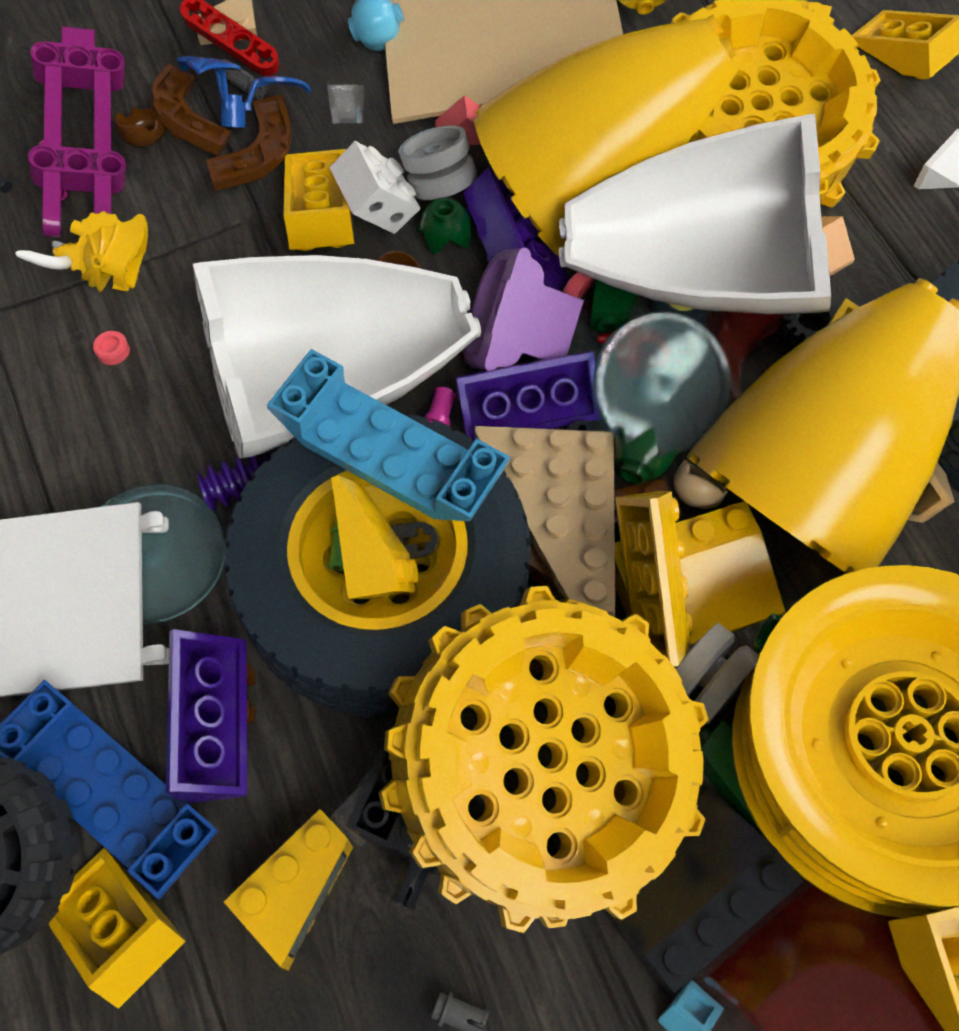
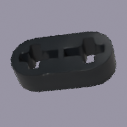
M413 522L391 526L409 552L410 559L433 555L440 546L441 537L439 531L431 524ZM420 529H423L424 534L431 535V541L425 543L424 550H421L420 545L407 544L408 538L419 536Z

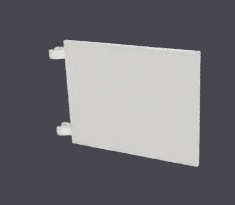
M136 502L0 520V697L31 694L44 679L57 691L143 681V665L169 664V648H165V646L160 644L143 648L142 533L167 532L169 529L167 517H163V514L158 511L141 515V504Z

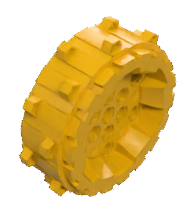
M716 0L713 4L707 5L706 8L703 7L691 15L680 12L672 18L671 24L706 19L713 14L724 31L718 35L720 40L727 37L737 54L731 59L738 72L688 143L757 124L815 114L820 164V205L823 204L833 208L840 202L845 194L841 182L857 158L870 159L880 141L872 133V125L877 112L875 89L881 80L877 70L870 68L866 56H860L857 49L858 43L845 28L839 31L833 25L834 19L817 8L810 11L802 7L803 2L799 0Z
M548 586L526 589L518 607H506L491 613L483 605L478 604L461 613L460 631L443 626L428 640L432 653L423 661L422 664L424 665L416 676H399L395 678L388 694L397 704L399 711L395 726L385 732L384 750L389 752V760H391L393 780L379 791L382 809L402 814L408 828L407 832L413 841L409 852L418 866L421 868L436 866L440 870L439 894L454 904H458L470 895L479 897L486 902L498 906L501 926L522 933L527 930L535 918H539L542 925L547 928L566 926L568 919L592 915L591 913L605 909L613 917L621 920L637 911L636 895L639 893L638 890L652 879L655 880L675 857V851L684 837L700 836L706 820L697 809L698 805H696L699 787L703 782L704 763L699 732L700 728L709 720L704 703L695 702L688 698L681 683L683 681L674 666L664 654H661L650 643L648 638L649 623L637 614L619 620L608 615L607 611L570 598L559 602V600H555ZM532 659L538 660L543 666L544 671L541 680L533 678L530 674L529 664ZM607 696L611 697L616 705V711L612 717L604 709V702ZM538 701L542 702L548 711L547 719L543 724L536 720L533 713L534 706ZM466 706L472 708L477 714V724L472 730L466 729L461 723V712ZM575 720L580 721L584 727V736L580 742L576 741L571 733V727ZM505 725L509 726L515 735L514 744L509 749L502 746L499 739L500 731ZM543 744L547 745L552 753V760L547 767L542 766L538 760V751ZM581 763L586 765L589 772L588 780L583 786L579 784L576 778V770ZM510 769L514 770L519 778V785L513 793H509L503 783L504 776ZM619 781L625 788V798L621 803H618L614 798V787ZM548 788H551L556 795V804L548 812L543 807L542 796ZM479 795L485 803V811L479 819L474 820L468 812V805L474 796ZM553 833H557L561 846L557 854L550 856L547 851V841Z

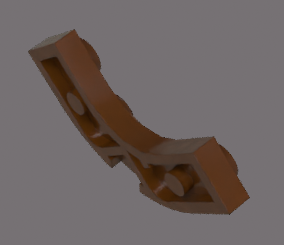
M167 64L156 77L152 86L150 102L155 115L170 130L174 137L184 139L206 152L219 156L229 142L232 131L201 117L186 105L184 99L194 87L196 77Z
M282 94L252 101L260 132L251 145L234 153L206 159L215 191L263 179L284 160L292 143V128Z

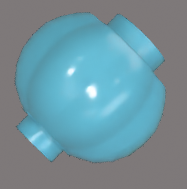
M356 0L351 10L352 17L348 18L349 28L356 42L361 41L366 48L374 51L386 50L385 43L397 36L400 22L404 21L399 3L393 4L390 0Z

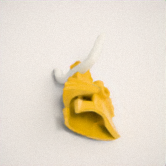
M105 211L100 213L92 212L86 219H82V222L74 220L71 224L70 232L80 236L78 242L73 244L71 242L67 244L59 241L52 242L54 256L26 250H19L15 253L17 257L45 268L62 270L71 267L72 271L79 269L82 272V280H87L91 288L97 287L99 292L103 291L111 276H113L112 289L129 291V288H135L140 265L146 252L148 225L143 214H137L133 219L121 222L116 214H109Z

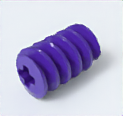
M269 452L263 453V458L260 462L256 456L249 457L248 465H245L239 457H235L234 469H231L225 460L221 461L219 473H216L211 464L207 465L205 477H202L197 470L201 491L211 511L217 510L218 499H220L225 507L231 506L232 495L241 502L240 495L248 481H253V474L265 461H270Z

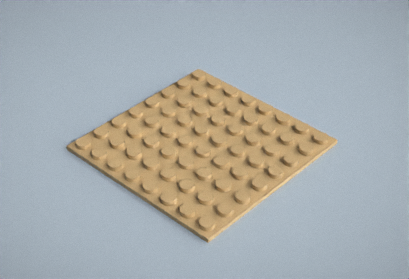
M390 0L393 4L399 3L404 16V21L400 22L397 36L385 43L393 124L441 116L463 96L482 106L518 81L571 52L611 37L622 35L623 30L617 1Z

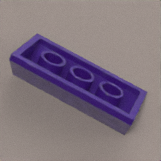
M593 351L456 377L457 406L464 434L472 439V443L475 441V426L554 429L569 426L571 423L579 420L594 421L602 419Z
M175 629L170 631L166 793L185 803L247 796L246 639Z

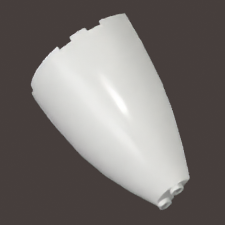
M815 114L757 124L690 142L624 170L565 203V218L559 219L561 238L566 239L565 246L559 247L561 267H568L610 286L655 301L700 310L760 314L821 313L829 311L831 287L826 233L822 231L819 197L820 164Z
M321 255L249 257L193 264L206 344L208 348H212L210 349L213 375L226 424L240 458L253 457L277 450L283 445L287 447L290 444V440L294 438L290 431L267 409V404L310 349L342 365L346 384L388 405L440 370L473 340L481 337V326L478 318H473L472 313H467L470 310L468 292L462 290L458 278L454 276L369 259Z

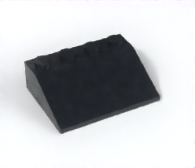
M711 788L701 794L696 803L698 805L697 809L706 819L700 836L684 837L675 851V857L655 880L652 879L638 890L639 893L636 895L637 911L621 920L613 917L605 909H602V912L666 996L678 991L804 882L779 851Z

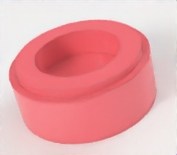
M577 272L568 281L563 293L580 299L591 288L594 278Z
M106 331L100 334L93 343V351L98 360L106 365H116L123 362L130 352L125 336L117 331Z

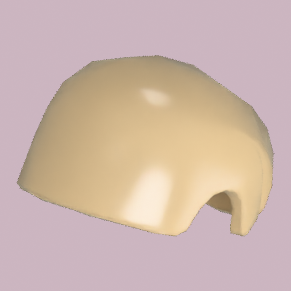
M688 460L682 462L674 475V489L679 498L689 507L701 510L716 508L728 493V490H726L722 483L697 468Z

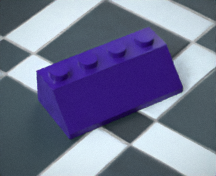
M488 167L463 192L468 204L467 210L474 219L477 235L483 242L487 252L486 258L488 262L497 253L505 249L527 248L531 253V258L536 260L543 269L544 285L555 290L564 289L569 281V277L565 268L561 267L559 257L538 236L539 231L535 228L530 218L525 219L510 199L514 194L507 188L503 180H499L494 170Z

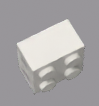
M354 141L330 167L352 214L393 234L421 209L414 197L416 195L415 190L406 182L402 175L404 172L402 166L394 158H385L372 146L367 148Z

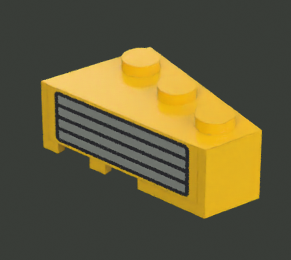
M319 809L224 901L226 906L281 968L289 971L296 953L306 934L309 933L316 915L326 896L329 895L353 846L340 829Z

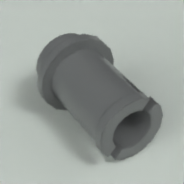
M449 991L448 995L443 992L439 993L431 1015L432 1019L438 1021L437 1026L442 1027L444 1023L461 1031L484 1030L483 1025H486L489 1010H483L454 998V992Z

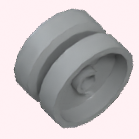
M450 125L431 128L410 137L400 146L398 152L405 171L409 172L407 180L416 192L414 197L421 200L445 198L464 190L476 180L477 170L472 156L468 154L470 145L466 132L462 127Z
M719 622L688 650L676 669L683 681L681 683L688 698L699 687L703 688L695 702L704 703L709 719L706 722L707 724L711 723L741 688L745 678L754 669L759 658V654L745 645L739 647L726 660L724 656L734 644L735 636Z

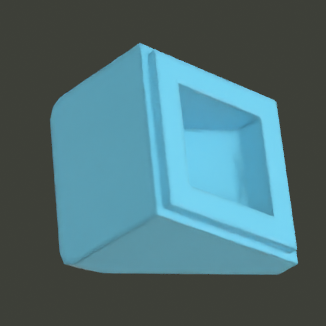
M690 979L682 986L658 1021L667 1031H711L724 1008Z

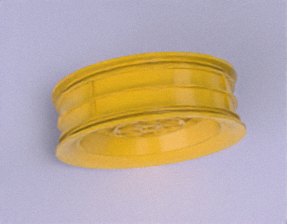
M910 565L880 566L847 573L822 584L795 603L777 623L759 655L756 666L745 678L736 702L732 724V750L739 787L754 821L765 838L779 851L799 875L821 891L848 905L887 917L902 918L931 910L959 906V575L944 570ZM913 694L923 697L927 702L928 709L917 705ZM871 698L880 699L885 704L887 712L877 710L872 705ZM943 727L952 730L956 734L958 743L950 741L945 736ZM858 734L869 737L873 742L874 750L863 748L858 741ZM908 734L909 736H911L913 741L908 743L905 741L903 736H906ZM931 765L939 767L944 772L946 782H941L934 777ZM888 768L900 773L904 781L903 786L896 785L890 780L887 773Z

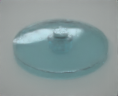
M667 312L647 314L619 327L603 345L595 363L592 381L596 409L606 428L610 432H614V437L619 425L625 428L628 443L647 429L653 427L656 435L658 455L665 454L672 448L679 449L678 453L693 448L726 410L731 386L727 359L715 337L695 320L680 314Z
M154 484L122 492L101 506L139 502L141 504V515L158 511L169 520L167 532L142 533L143 624L167 621L195 607L209 594L216 584L225 561L226 544L224 533L215 513L209 509L206 502L183 488Z

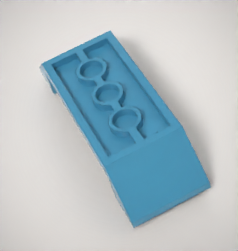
M313 349L309 350L267 404V409L304 447L433 519L471 521L511 458L477 438L468 450L346 384L343 366Z

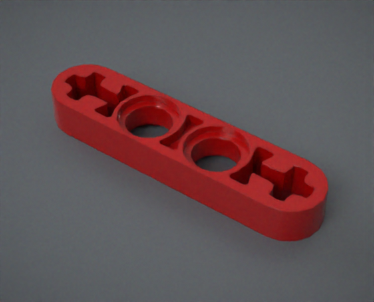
M184 0L182 2L180 12L184 23L189 28L262 76H271L278 71L280 62L278 53L273 46L204 0ZM198 10L200 11L201 17L195 14ZM219 23L226 26L225 31L221 34L211 32V28L215 24ZM240 39L250 42L249 47L244 50L236 49L234 44ZM260 57L265 60L270 57L271 62L265 61L261 64Z

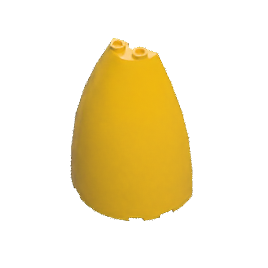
M713 14L706 19L665 24L614 36L571 52L518 81L475 111L477 115L474 119L476 132L499 180L502 179L507 188L514 194L510 199L525 219L530 218L535 228L539 231L538 236L558 257L559 247H564L566 239L561 238L559 219L565 218V203L624 170L649 158L687 144L738 72L731 59L737 54L727 37L720 40L718 35L724 31Z
M918 278L915 284L908 283L858 307L817 331L772 364L721 414L686 457L693 463H696L699 468L711 477L724 483L726 488L811 549L817 550L822 557L842 571L851 573L866 568L878 567L899 537L931 479L951 428L959 395V301L951 298L949 302L936 294L938 289L933 284Z

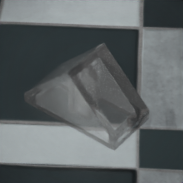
M327 85L332 122L363 123L364 86Z

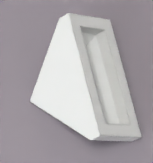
M959 129L924 164L914 187L917 189L959 187Z

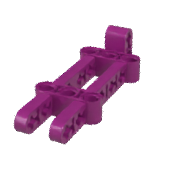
M62 26V43L41 41L35 43L30 50L32 74L36 81L45 85L44 145H37L29 151L28 162L31 181L38 187L43 188V236L61 237L62 190L94 192V213L105 211L111 214V194L122 191L126 183L125 159L119 153L111 151V92L118 91L124 86V57L116 50L95 47L94 29ZM63 87L94 90V149L62 147Z

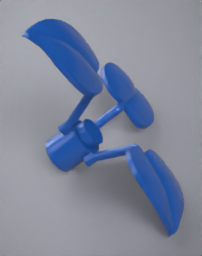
M198 56L177 57V63L183 71L192 68L198 74H201L208 69L215 70L221 98V126L245 128V110L251 111V103L258 87L271 84L300 87L311 95L309 85L299 79L287 76H268L253 80L246 102H242V95L228 93L225 70L241 71L239 65L219 59Z

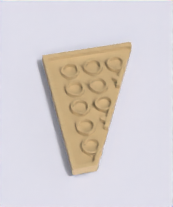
M475 426V440L477 438L511 457L504 471L507 478L509 477L522 502L529 526L530 540L542 562L545 561L551 571L558 591L565 596L566 600L570 598L583 602L586 605L607 611L608 615L614 617V432Z

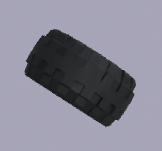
M0 757V955L31 939L37 931L47 926L58 913L59 909L57 907L61 904L60 900L63 895L69 893L75 876V870L71 868L72 858L74 855H78V836H72L69 823L73 815L66 799L59 800L56 796L55 784L42 772H34L27 768L26 763Z

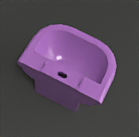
M505 249L497 253L489 262L482 275L470 313H472L473 318L477 317L480 322L481 337L476 338L463 349L465 362L474 369L490 371L495 370L497 366H512L519 360L521 355L537 361L566 356L584 300L545 286L543 283V269L536 260L531 258L529 249Z

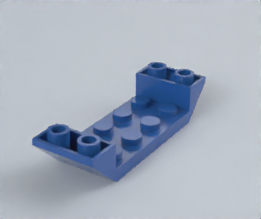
M45 679L0 724V756L24 762L30 770L42 772L55 784V794L59 800L66 799L73 819L128 868L127 871L159 900L219 831L188 803L167 794L165 783Z

